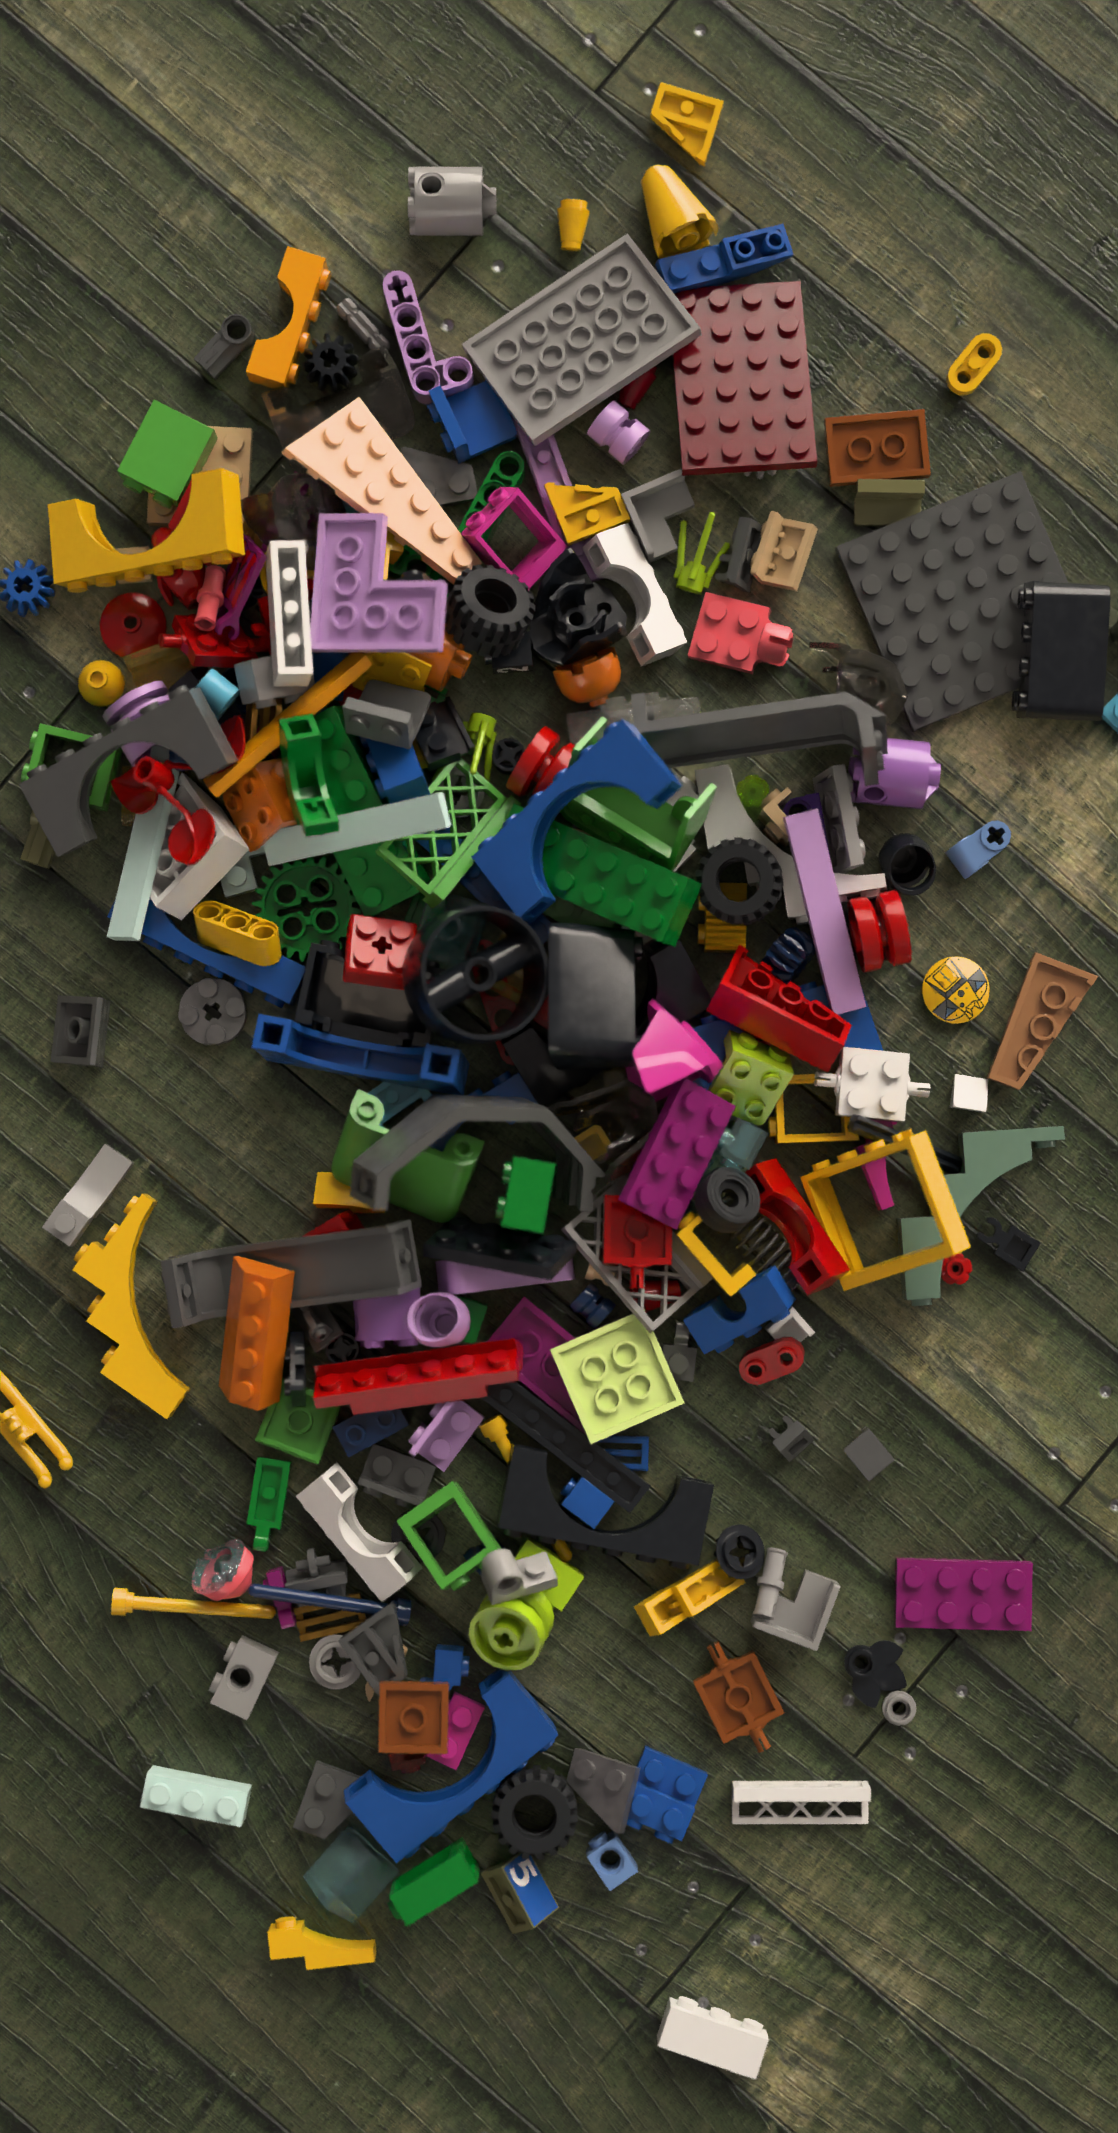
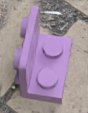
M463 1400L436 1403L429 1413L433 1417L432 1421L428 1426L422 1422L408 1442L413 1445L409 1453L415 1456L418 1452L444 1472L485 1418V1416Z

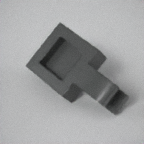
M676 1321L673 1344L663 1343L662 1352L674 1380L693 1382L697 1347L687 1346L689 1329L683 1321Z

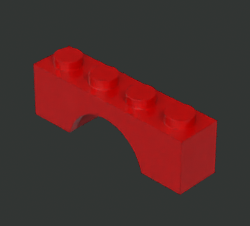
M777 1158L757 1163L745 1172L754 1181L760 1194L758 1213L765 1215L773 1221L786 1237L792 1254L789 1269L807 1296L830 1287L850 1271V1268Z

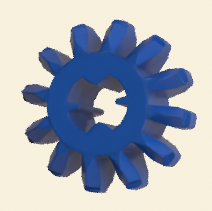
M28 559L23 568L22 564L16 560L14 561L15 570L13 572L8 568H3V573L8 579L0 580V588L5 589L0 592V600L8 601L6 608L10 612L17 609L21 617L26 616L28 609H30L34 616H38L39 609L37 606L41 604L44 608L48 609L50 604L45 597L55 596V591L49 587L54 583L53 577L45 575L47 568L43 564L35 568V562L32 559ZM24 583L32 587L29 593L21 590V586Z

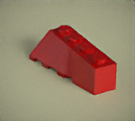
M739 944L706 1011L828 1073L843 1048L852 1025L817 999L810 1002L803 996L799 986L792 981L785 984L771 974L773 971L771 966L764 961L760 964L753 961L747 956L749 951Z

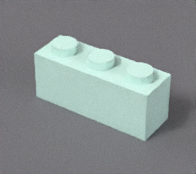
M152 1765L146 1775L140 1808L242 1827L246 1819L252 1785Z

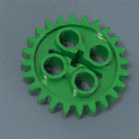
M314 856L307 858L306 862H302V859L295 860V864L292 865L289 862L282 863L284 869L281 871L271 866L270 868L274 875L272 879L265 876L261 877L262 881L267 885L266 888H255V892L262 896V900L252 902L254 907L261 909V912L255 914V916L269 920L277 925L281 952L286 948L287 958L290 960L294 958L296 953H299L300 961L305 963L311 943L320 944L321 940L339 943L340 949L344 950L340 940L342 938L346 939L350 915H362L361 910L353 908V904L358 902L354 895L351 896L352 890L349 884H345L347 880L344 874H337L339 864L336 862L328 868L325 856L320 859L318 864L315 863ZM317 881L328 882L329 892L325 896L316 897L312 894V887ZM285 887H293L296 890L295 899L288 904L280 902V891ZM306 900L314 906L333 900L337 902L334 907L312 909L310 911L311 915L308 917L301 911L278 916V911L304 907V901ZM325 913L333 914L336 919L334 927L330 930H322L318 926L319 917ZM293 919L300 920L302 923L301 933L294 937L286 935V924Z

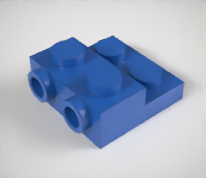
M644 1746L636 1767L641 1769L626 1825L641 1830L643 1825L655 1830V1837L668 1843H673L674 1838L682 1841L695 1812V1805L708 1773L648 1746Z

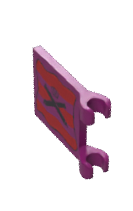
M245 534L243 536L246 553L242 562L238 563L232 559V563H229L226 569V579L224 580L222 590L224 602L218 609L217 617L220 618L216 621L215 632L221 635L224 627L231 626V630L228 633V638L231 640H235L239 635V616L267 559V556L255 542Z

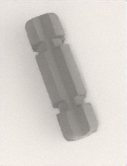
M346 298L337 306V313L344 321L348 320L350 328L365 344H369V349L376 356L383 355L389 349V341L382 334H378V329L361 310L357 311V306L351 299Z

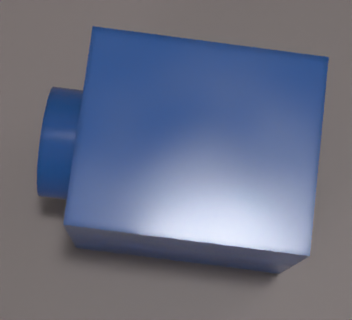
M581 1475L577 1480L571 1477L560 1492L564 1496L561 1500V1505L593 1529H595L615 1502Z

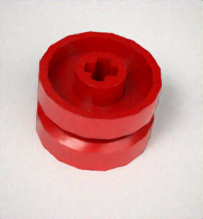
M544 726L520 757L507 781L506 789L518 797H523L537 783L531 797L539 791H544L553 783V778L559 771L568 768L573 748L576 745L570 742L564 745L555 755L560 744V735Z
M891 890L878 893L875 901V910L872 902L866 896L849 899L847 906L850 935L863 973L880 970L884 962V953L889 963L893 966L911 963L912 950L909 929L898 892Z

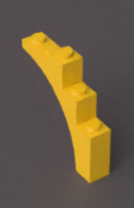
M141 1194L139 1198L134 1196L126 1205L123 1212L127 1216L120 1226L115 1223L104 1238L108 1242L106 1246H103L98 1241L91 1242L89 1246L85 1243L73 1259L77 1264L72 1270L105 1292L103 1297L98 1294L88 1307L87 1311L91 1315L87 1322L117 1342L119 1346L116 1348L112 1345L101 1360V1363L105 1366L100 1373L168 1419L172 1417L190 1391V1388L167 1368L154 1351L142 1327L136 1306L134 1268L137 1247L145 1223L158 1202L148 1194Z

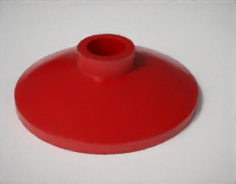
M125 593L115 597L106 605L100 618V633L104 643L113 653L127 659H139L152 654L159 648L158 637L160 633L166 634L167 623L162 608L154 599L141 593ZM129 618L137 619V625L132 629L126 628L125 625Z

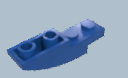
M779 224L723 238L717 245L658 259L655 267L672 292L678 293L694 288L719 286L746 277L787 260L794 254L784 225Z

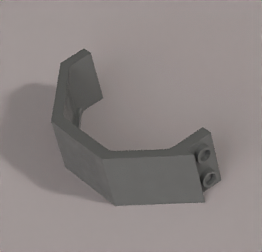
M432 1095L357 1157L352 1164L350 1196L374 1210H387L389 1183L392 1176L457 1123L467 1120L528 1122L555 1153L556 1166L553 1198H561L564 1200L563 1203L575 1205L579 1211H592L593 1201L597 1197L595 1178L607 1177L548 1108L523 1097Z

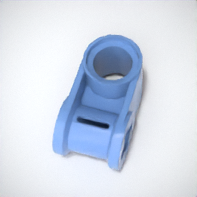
M998 820L988 822L972 835H968L946 851L945 854L963 878L967 879L1009 844L1011 831L1004 822ZM988 830L992 833L997 831L1001 833V837L998 839L1000 845L995 841L991 844L987 841L990 835Z

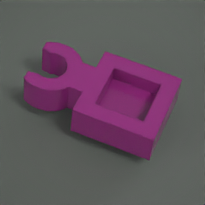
M283 1566L269 1569L266 1573L267 1579L263 1580V1585L285 1588L286 1577ZM273 1600L278 1611L281 1628L285 1629L295 1626L297 1620L292 1604Z

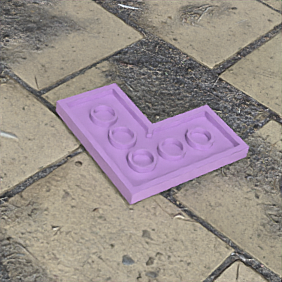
M384 513L319 514L310 623L312 652H443L448 584L444 581H383L388 516Z

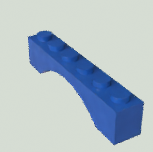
M151 898L149 899L141 933L145 936L144 943L160 951L165 945L175 950L173 957L192 965L194 960L206 965L203 971L221 980L224 974L236 979L234 986L252 994L254 988L266 993L265 1001L280 1008H283L284 1003L293 1006L302 988L305 966L284 956L274 965L260 966L238 957L221 955L204 949L186 937L176 927L168 914L156 907ZM114 903L107 916L109 919H111Z

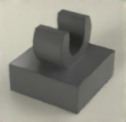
M784 1416L782 1419L788 1425V1428L782 1434L777 1433L773 1428L769 1429V1432L775 1439L772 1443L790 1462L811 1444L814 1438L798 1420L793 1422L791 1418Z

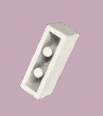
M679 1996L678 2000L669 1997L657 2033L658 2047L755 2080L769 2039L767 2031L763 2029L761 2023L748 2018H744L743 2022L730 2018L731 2014L720 2008L712 2007L710 2011L698 2007L696 2001L683 1996Z

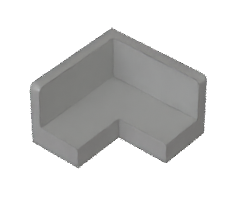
M681 468L621 494L630 516V522L628 523L633 534L637 536L640 548L648 563L677 551L678 547L666 520L695 507V503L684 481L685 476H682Z
M805 1569L794 1601L778 1595L774 1620L761 1619L752 1614L750 1619L752 1627L817 1651L839 1593L840 1585L833 1579Z

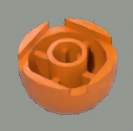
M610 646L597 652L598 656L593 654L563 667L559 665L555 667L556 670H553V675L562 694L576 703L589 702L590 707H596L608 702V694L616 690L621 679V665L615 647Z

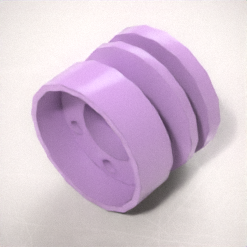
M154 681L135 688L120 697L106 709L102 717L109 726L127 717L133 721L141 716L139 710L156 701L159 705L169 701L170 699L166 695L168 689L163 681ZM131 742L121 748L131 765L135 767L141 758L150 757L152 746L160 745L147 742Z

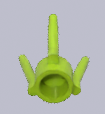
M710 512L694 561H687L686 566H684L687 522L685 520L680 522L677 566L673 578L677 579L676 587L684 591L701 594L703 588L708 589L711 579L721 563L719 560L720 555L726 554L730 547L728 542L724 543L705 573L706 566L702 565L701 561L715 518L714 512Z
M475 712L471 713L469 722L462 721L473 745H475L470 774H476L482 748L486 746L484 778L490 782L492 751L497 735L494 729L497 721L489 715ZM445 766L437 768L435 774L432 777V781L438 776V774L442 771V769Z

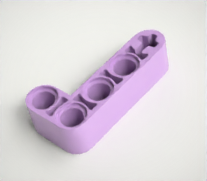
M400 270L388 273L382 283L384 297L415 399L422 404L431 403L429 392L420 390L417 387L419 382L424 379L432 380L435 383L433 388L441 385L446 398L472 387V366L466 358L455 356L435 361L410 276ZM396 286H400L403 291L404 302L399 304L394 290ZM407 316L416 319V323L411 327L405 328L399 324L400 320ZM414 348H421L426 352L420 359H413L408 356L409 352ZM455 370H462L467 374L466 378L459 382L453 381L449 376Z
M573 1257L551 1281L451 1261H435L438 1291L452 1295L575 1279Z

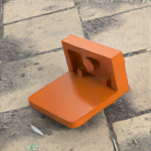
M282 758L259 762L223 793L226 809L229 811L240 836L249 847V852L257 851L281 828L297 825L288 797Z

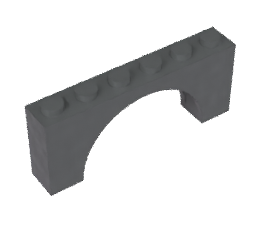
M186 685L179 687L168 694L169 701L161 705L157 701L140 709L141 716L131 721L127 717L111 726L113 732L103 737L101 733H98L84 740L82 743L85 747L76 753L73 749H69L55 757L57 763L49 768L43 764L27 772L29 779L20 783L19 786L57 857L69 854L97 839L89 811L91 785L101 764L120 747L131 742H147L168 748L183 758L199 779L210 777L239 761L200 687L188 689Z

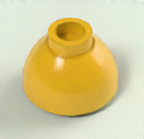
M95 660L88 663L81 670L78 677V687L82 697L88 703L103 707L113 704L121 697L125 687V679L119 667L112 662Z

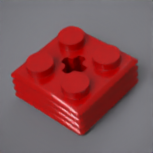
M351 914L347 926L343 981L404 990L402 983L403 963L407 949L417 934V924L414 922Z

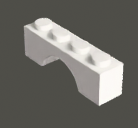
M628 523L596 534L582 547L596 577L607 578L617 582L626 589L633 599L636 608V622L627 639L641 667L673 655L687 643L683 629L669 606L668 598L662 592L654 576L653 568L647 562L640 548L639 540L633 534Z
M336 1462L296 1497L304 1509L310 1513L323 1529L326 1536L332 1540L345 1556L347 1562L353 1566L366 1582L369 1589L383 1602L406 1585L423 1567L402 1541L393 1543L383 1542L372 1537L363 1529L354 1510V1499L358 1487Z

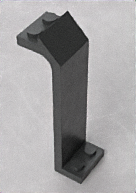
M848 692L655 719L653 705L647 706L644 693L631 694L634 726L668 768L833 744H848L853 746L860 754L865 786L879 784L878 771L884 770L883 754H888L886 715Z
M410 1219L377 1227L213 1248L168 1257L169 1259L160 1261L162 1267L161 1277L165 1285L168 1302L167 1311L171 1319L172 1328L185 1327L207 1319L227 1316L234 1256L295 1271L291 1308L395 1296L422 1287Z

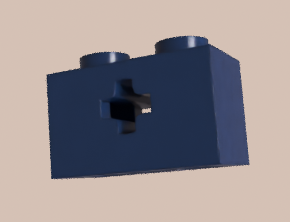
M404 1408L352 1415L335 1424L333 1429L347 1456L350 1457L409 1426L411 1421Z

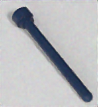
M255 1583L248 1587V1594L254 1598L371 1615L393 1601L396 1605L399 1626L405 1627L409 1623L411 1614V1599L399 1597L385 1603Z

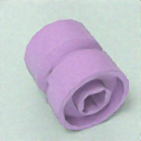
M614 400L596 417L587 435L600 446L608 445L609 454L623 465L641 448L648 438L650 430L639 420L628 419L629 412Z

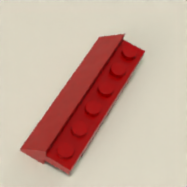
M515 1338L313 1366L316 1375L313 1400L316 1409L350 1404L352 1414L356 1415L488 1396V1385L519 1381V1371H523V1345Z

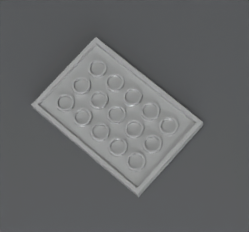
M627 233L462 343V346L535 447L701 336L702 333L698 324Z

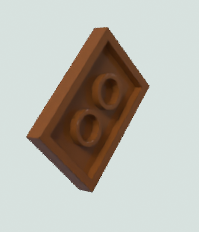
M924 409L824 419L830 487L855 485L858 479L912 480L930 477L931 471Z

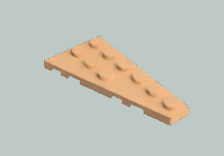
M360 397L281 452L289 460L294 458L307 468L306 473L314 479L320 478L335 490V495L359 513H384L388 516L387 530L395 535L393 539L402 546L406 544L421 555L424 563L453 585L458 575L461 576L462 571L467 568L471 570L473 566L482 564L476 553Z

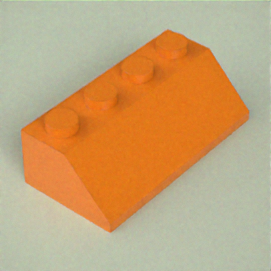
M234 1256L232 1263L219 1387L230 1403L259 1411L280 1401L295 1271L240 1256Z

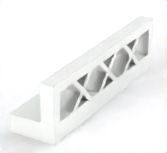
M732 1781V1824H868V1802H871V1787L868 1781ZM739 1802H759L762 1805L753 1815H739ZM773 1802H793L796 1805L787 1815H778L770 1807ZM807 1802H827L830 1805L821 1815H812L804 1807ZM841 1802H860V1815H846L838 1805ZM767 1810L771 1815H762V1813ZM799 1810H801L805 1815H795V1814H796ZM833 1810H835L839 1815H829V1814H830Z

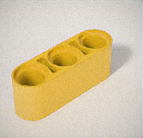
M212 900L200 902L193 909L197 939L203 945L260 966L274 965L282 958L279 930L275 923Z

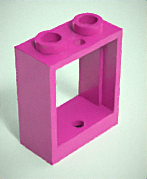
M500 487L491 493L488 497L489 503L482 511L476 512L467 520V527L462 531L461 535L485 565H493L495 569L504 568L510 575L514 573L519 577L518 581L525 583L530 589L568 546L519 488ZM508 506L539 541L512 572L481 537Z

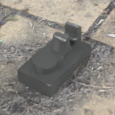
M739 518L738 526L732 535V555L722 554L719 558L721 562L729 565L728 571L723 574H715V578L721 583L734 585L743 592L748 593L750 592L754 577L750 573V562L753 554L758 550L762 528L752 518Z

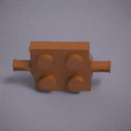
M715 1642L713 1644L719 1656L716 1655L712 1645L706 1647L715 1666L708 1673L694 1679L693 1683L723 1743L725 1744L739 1736L750 1735L757 1748V1752L761 1753L764 1750L759 1738L766 1750L771 1747L762 1728L770 1720L784 1714V1711L754 1650L738 1658L727 1659L720 1642Z

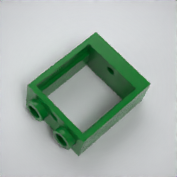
M463 1837L393 1880L389 1894L391 1900L388 1901V1906L397 1920L402 1918L406 1926H409L478 1883L480 1865Z

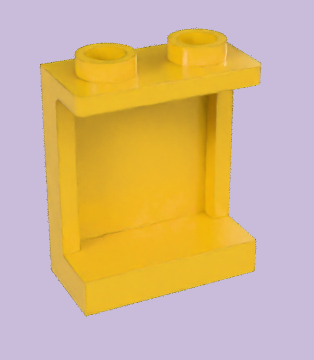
M689 1211L682 1217L678 1225L679 1229L675 1234L708 1271L725 1294L731 1297L750 1281L756 1273L748 1264L742 1263L729 1274L693 1233V1229L703 1220L698 1213L695 1215L692 1211Z

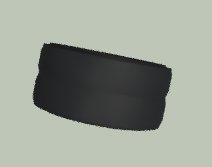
M723 1167L713 1171L700 1182L695 1192V1207L700 1218L710 1228L722 1233L738 1231L755 1218L760 1208V1194L756 1184L746 1173L733 1167ZM722 1192L732 1197L734 1207H728L722 1202Z

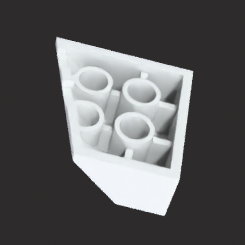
M183 772L178 778L177 783L180 786L174 798L189 810L191 815L199 809L207 810L215 822V836L208 852L196 864L188 866L175 860L168 848V838L174 825L185 818L175 806H171L150 898L156 907L180 920L250 850L223 809Z

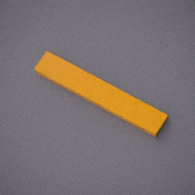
M363 652L350 653L247 741L244 755L236 764L222 773H215L203 779L211 793L215 797L221 796L280 745L279 719L313 714L314 716L372 667L370 660Z

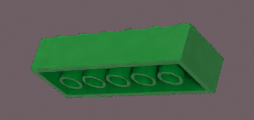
M332 706L315 715L314 719L321 733V756L325 783L336 814L342 815L390 804L387 797L384 799L380 798L374 782L379 776L377 772L372 774L365 756L367 752L363 748L359 736L346 733L343 706ZM393 841L387 848L397 858H408L406 841ZM382 842L333 852L365 916H378L421 894L418 889L375 853ZM414 848L415 858H419V856H418V854H417V852H416V850H415V848ZM416 864L417 876L428 884L431 880L423 864Z
M513 804L508 818L514 814H519L524 808ZM554 820L545 838L542 859L543 871L547 885L553 895L673 947L676 946L702 886L701 883Z

